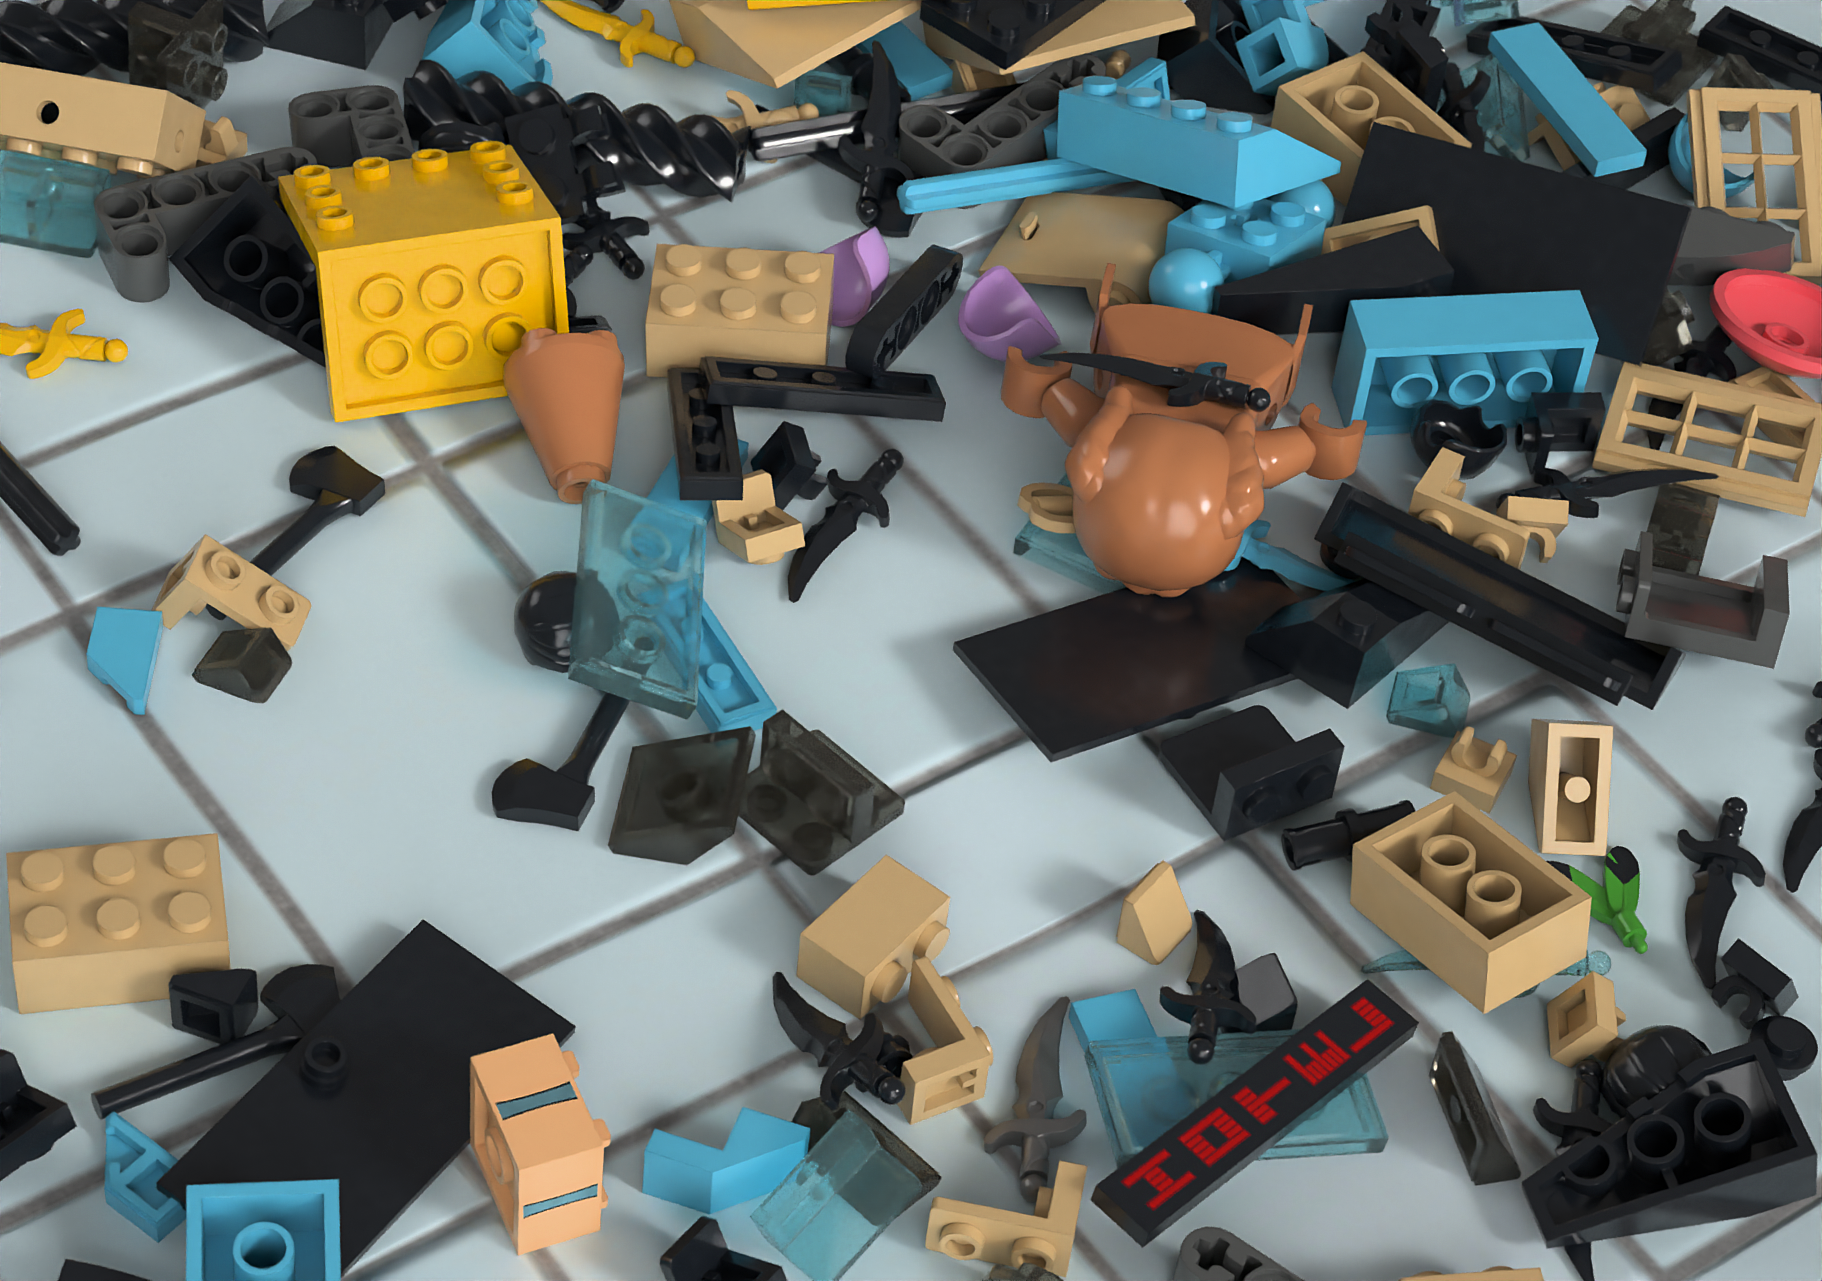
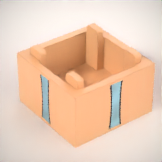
M553 1033L470 1057V1145L518 1255L600 1231L601 1209L606 1208L608 1205V1196L602 1185L604 1147L610 1145L611 1134L603 1119L592 1120L574 1078L579 1076V1064L575 1055L570 1050L561 1052Z

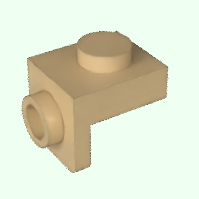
M757 470L743 475V500H712L718 542L748 563L756 565L774 563L784 557V552L805 546L802 523L775 505L771 475L764 470Z

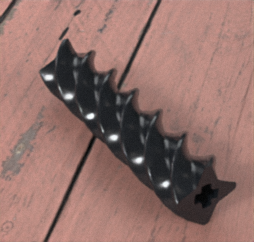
M20 0L0 1V62L78 76L86 75L101 63L120 72H135L144 69L157 58L177 67H191L200 64L214 52L234 62H246L254 60L263 54L264 43L269 45L263 0H47L38 6Z
M430 59L420 60L413 77L405 78L403 115L410 138L413 141H419L426 131L441 123L466 122L487 126L496 122L502 128L507 144L509 137L504 119L506 117L560 103L565 108L567 118H569L572 113L578 110L598 105L601 113H607L609 116L613 137L574 146L580 173L592 165L611 160L614 168L621 170L623 181L632 185L651 186L664 183L676 192L687 196L707 197L719 194L731 203L738 186L743 184L745 180L746 154L751 126L731 133L723 123L715 117L706 114H695L675 122L666 111L650 103H640L620 112L608 98L595 92H585L565 101L554 88L540 81L527 82L510 90L500 78L485 70L473 71L455 80L445 67Z

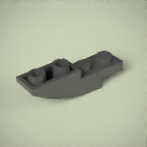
M1683 204L1684 206L1691 207L1692 211L1668 285L1710 286L1714 285L1716 280L1724 273L1736 269L1746 268L1781 273L1791 271L1794 263L1795 232L1787 231L1780 225L1770 221L1752 222L1732 217L1725 211L1715 207L1697 208Z

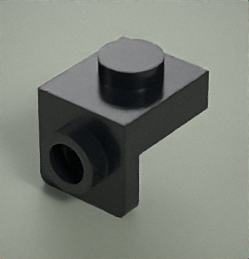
M1531 392L1525 417H1518L1515 425L1516 449L1519 453H1525L1530 474H1534V469L1545 468L1550 451L1594 450L1606 410L1601 392Z
M701 1216L660 1258V1266L666 1281H787L782 1266L729 1250L717 1220L706 1216Z

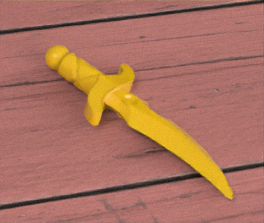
M540 0L551 11L569 23L584 30L597 32L605 40L619 42L620 61L625 67H632L633 56L639 53H647L664 61H670L672 64L676 63L684 68L691 66L695 61V53L689 46H682L679 42L671 39L668 40L666 37L654 33L655 18L647 9L641 10V22L632 26L622 21L619 16L601 12L571 0Z
M74 309L62 313L56 318L50 331L40 329L36 325L19 328L7 323H0V354L14 356L28 352L34 354L41 353L36 360L26 365L25 369L29 379L40 378L52 373L66 358L104 362L108 359L115 363L121 362L128 355V347L120 339L109 341L103 337L70 334L74 328L86 321L82 309Z

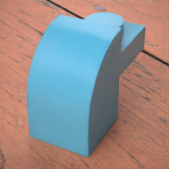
M1239 0L1251 34L1235 44L1253 92L1277 96L1278 86L1326 67L1329 52L1323 28L1312 26L1302 0Z

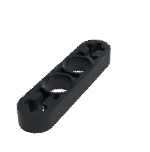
M934 244L931 245L859 321L847 346L845 356L846 369L878 379L950 300L961 276L963 267L962 254Z

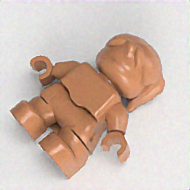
M1107 263L1090 339L1091 354L1132 358L1161 366L1182 368L1191 373L1202 363L1221 362L1228 365L1224 379L1251 385V390L1263 388L1268 391L1271 399L1269 407L1262 412H1255L1248 405L1246 409L1209 400L1190 407H1173L1167 405L1170 389L1098 368H1094L1093 393L1070 378L1072 363L1054 361L1053 367L1036 366L1024 360L1021 349L1009 346L1007 349L1001 386V400L1007 408L1022 416L1031 418L1045 417L1064 443L1072 448L1065 460V471L1073 489L1072 517L1074 529L1082 549L1093 562L1097 572L1107 579L1119 580L1135 593L1143 595L1157 594L1161 597L1173 598L1182 595L1192 587L1204 584L1215 578L1229 566L1240 547L1244 530L1256 521L1264 510L1263 489H1272L1303 472L1324 480L1344 479L1353 474L1358 465L1367 421L1353 419L1350 426L1340 429L1318 423L1321 409L1312 402L1303 408L1298 426L1271 429L1281 408L1288 403L1295 389L1313 305L1304 304L1295 343L1291 344L1276 334L1259 327L1212 314L1154 304L1129 303L1110 306L1109 301L1116 264Z

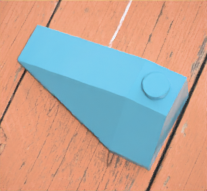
M448 0L428 35L422 60L430 59L440 63L455 80L473 71L485 70L500 78L510 90L531 81H540L551 86L553 79L551 64L544 58L540 60L538 49L546 43L544 31L535 26L531 13L538 8L537 0Z

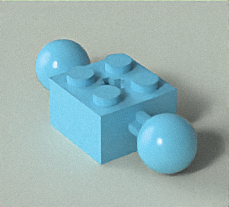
M1317 180L1237 208L1208 200L1201 201L1168 223L1165 254L1154 265L1149 277L1148 289L1152 303L1154 305L1210 314L1215 287L1321 255L1325 228L1333 226L1336 216V204L1331 190L1323 181Z

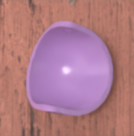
M876 226L857 233L819 252L834 254V292L831 324L833 326L846 327L859 322L874 306L886 287L890 260L885 241Z
M994 266L986 271L967 291L961 303L958 316L961 332L973 348L987 357L998 361H1006L1007 349L1009 346L1021 349L1022 357L1024 360H1028L1061 344L1058 334L1042 310L1015 276L1004 266Z

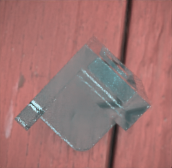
M0 150V242L81 258H91L98 246L94 201L99 193L111 187L110 170Z

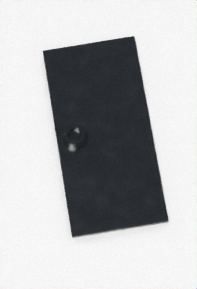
M1373 122L1341 225L1428 205L1432 207L1439 251L1455 270L1449 296L1580 290L1599 338L1595 354L1642 366L1691 215V207Z
M1242 557L1235 569L1223 571L1215 578L1204 584L1192 587L1177 597L1167 598L1157 594L1143 595L1125 587L956 641L953 645V651L1052 763L1178 719L1193 718L1197 713L1298 679L1247 647L1244 643L1246 636L1277 610L1301 599L1273 570L1260 569L1250 560Z
M423 919L157 1181L156 1189L169 1199L173 1198L178 1201L186 1211V1185L339 1179L340 1263L342 1278L470 1144V1057L552 1033L561 1048L575 1033L576 1026Z

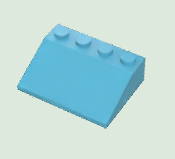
M1107 76L1085 77L1082 85L1059 91L1056 157L1232 208H1237L1338 174L1341 170V161L1274 128L1252 123V116L1245 113L1224 112L1218 114L1207 111L1206 104L1201 101H1170L1161 98L1159 90L1152 88H1122L1117 86L1116 79Z

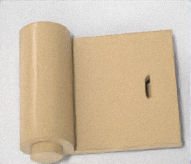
M1061 192L1026 197L979 268V275L981 277L994 266H1004L1020 283L1086 288L1089 303L1096 314L1107 263L1116 264L1109 305L1129 303L1150 304L1149 277L1154 265L1165 254L1168 223L1183 214L1184 210L1172 202L1161 199Z

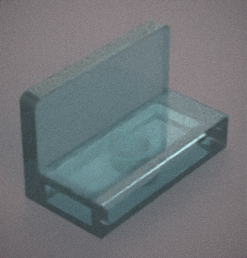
M1490 54L1461 71L1460 74L1465 88L1473 82L1476 74L1481 70L1491 77L1490 86L1485 97L1475 108L1479 110L1477 123L1483 129L1484 141H1488L1502 157L1522 162L1530 157L1523 90L1495 56ZM1441 89L1439 107L1445 102L1443 89Z
M848 1109L753 1212L750 1218L765 1240L812 1281H839L919 1193L922 1184L914 1173L880 1146L870 1126Z

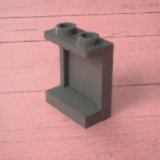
M1641 531L1636 550L1624 549L1617 578V585H1620L1616 603V612L1626 614L1625 637L1774 669L1790 615L1788 560L1763 555L1755 585L1751 587L1652 566L1653 533Z

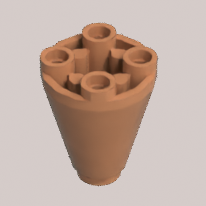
M549 328L531 330L522 336V347L514 351L504 364L503 380L505 390L549 483L558 492V497L570 504H585L596 501L606 493V483L611 477L625 363L623 354L618 348L617 338L614 333L606 330L592 331L587 334L579 332L557 334Z

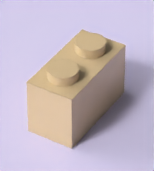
M885 855L800 933L796 976L858 1019H861L879 1001L887 1003L898 994L905 983L907 975L912 970V962L914 960L927 956L931 962L940 954L950 934L949 928L946 927L950 896L888 855Z

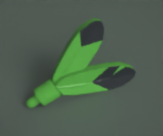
M1616 846L1606 855L1603 866V887L1568 864L1546 861L1592 896L1590 916L1602 923L1611 925L1625 947H1633L1639 954L1647 951L1648 945L1645 942L1647 931L1635 914L1640 887L1639 864L1629 849Z

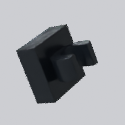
M786 421L781 423L750 461L753 472L764 470L771 475L775 505L781 510L785 509L796 494L804 499L815 500L828 484L827 478L814 474L822 460L818 454L810 450L804 428Z
M1739 938L1721 958L1728 977L1721 979L1715 985L1711 998L1714 1004L1721 1009L1733 995H1747L1750 998V1004L1739 1017L1741 1025L1747 1030L1752 1029L1759 1020L1763 1019L1765 1005L1779 1016H1783L1798 999L1792 979Z

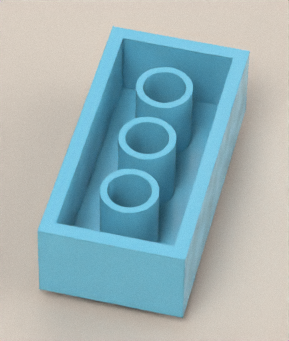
M1580 290L1350 300L1331 388L1344 428L1350 426L1353 419L1366 420L1365 436L1410 433L1412 417L1419 408L1431 399L1448 401L1459 409L1480 406L1482 408V420L1488 428H1493L1497 424H1504L1506 428H1515L1517 418L1525 417L1531 392H1584L1599 338Z
M339 1179L186 1185V1281H341Z

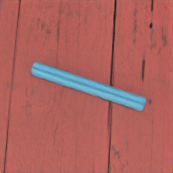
M1059 158L907 180L898 187L897 198L899 199L901 211L909 215L1137 180Z

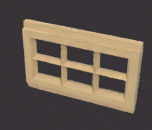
M1714 87L1689 89L1686 93L1694 207H1715L1725 211L1732 217L1757 218L1758 221H1768V219L1799 220L1802 262H1794L1791 271L1784 273L1820 285L1822 283V115L1820 93H1811V91ZM1719 111L1749 112L1752 153L1722 152ZM1760 112L1790 113L1793 154L1763 153ZM1723 163L1753 164L1756 207L1726 206ZM1764 165L1794 166L1797 208L1767 207Z
M1624 362L1600 435L1592 468L1607 472L1663 468L1714 473L1719 477L1716 479L1692 480L1664 485L1805 517L1822 456V403L1642 363V366H1637ZM1636 394L1683 404L1679 421L1633 411L1632 408ZM1696 408L1745 418L1741 434L1692 424ZM1757 422L1805 432L1801 449L1753 438ZM1632 426L1674 436L1670 452L1622 442L1626 427ZM1687 439L1736 450L1732 466L1729 467L1682 456ZM1748 454L1797 464L1793 480H1785L1744 470Z

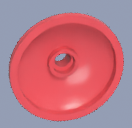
M1746 268L1726 272L1716 280L1709 297L1711 310L1723 332L1748 357L1768 369L1787 376L1822 379V287L1786 273Z

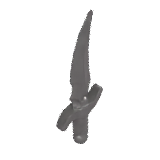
M1068 996L1060 997L1038 1020L1025 1042L1017 1065L1015 1080L1019 1088V1097L1012 1106L1017 1114V1119L1004 1121L994 1126L984 1138V1148L988 1154H993L999 1148L1006 1145L1022 1147L1020 1179L1022 1182L1019 1189L1022 1197L1032 1203L1037 1201L1039 1186L1047 1187L1050 1149L1074 1140L1087 1125L1086 1112L1081 1109L1063 1119H1053L1054 1109L1063 1097L1059 1071V1045L1064 1017L1070 1003Z

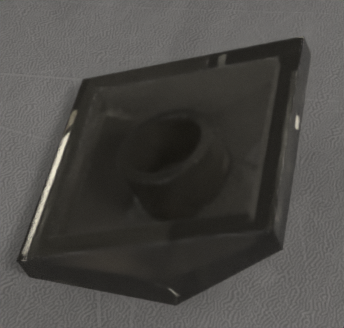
M752 727L632 747L608 842L612 853L688 865L732 836L735 832L756 738Z

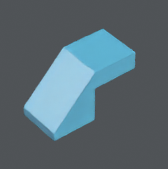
M742 1107L723 1150L654 1129L644 1151L642 1193L710 1215L802 1181L806 1171L810 1128Z

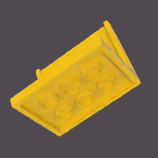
M482 141L471 145L470 150L447 153L441 149H424L413 153L412 158L388 161L382 157H366L356 160L351 167L329 169L323 165H307L297 168L293 175L278 177L280 199L316 267L330 410L335 423L508 396L503 380L504 364L514 351L522 347V336L537 328H549L557 334L569 333L561 217L511 144L505 145L499 141Z

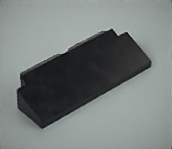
M1342 482L1314 537L1315 540L1338 551L1333 562L1616 706L1625 696L1653 710L1686 656V653L1674 647L1625 637V622Z

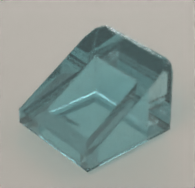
M810 70L795 78L793 105H796L797 110L802 104L811 103L817 107L819 117L851 112L854 97L853 77Z
M1456 664L1396 672L1386 714L1388 722L1448 738H1454L1457 731L1462 732L1469 708L1470 693Z

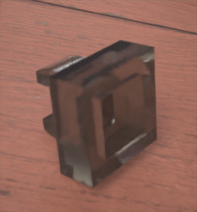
M1728 53L1706 85V87L1775 89L1766 76L1756 72L1743 56ZM1719 111L1720 123L1726 130L1742 132L1750 120L1749 112Z

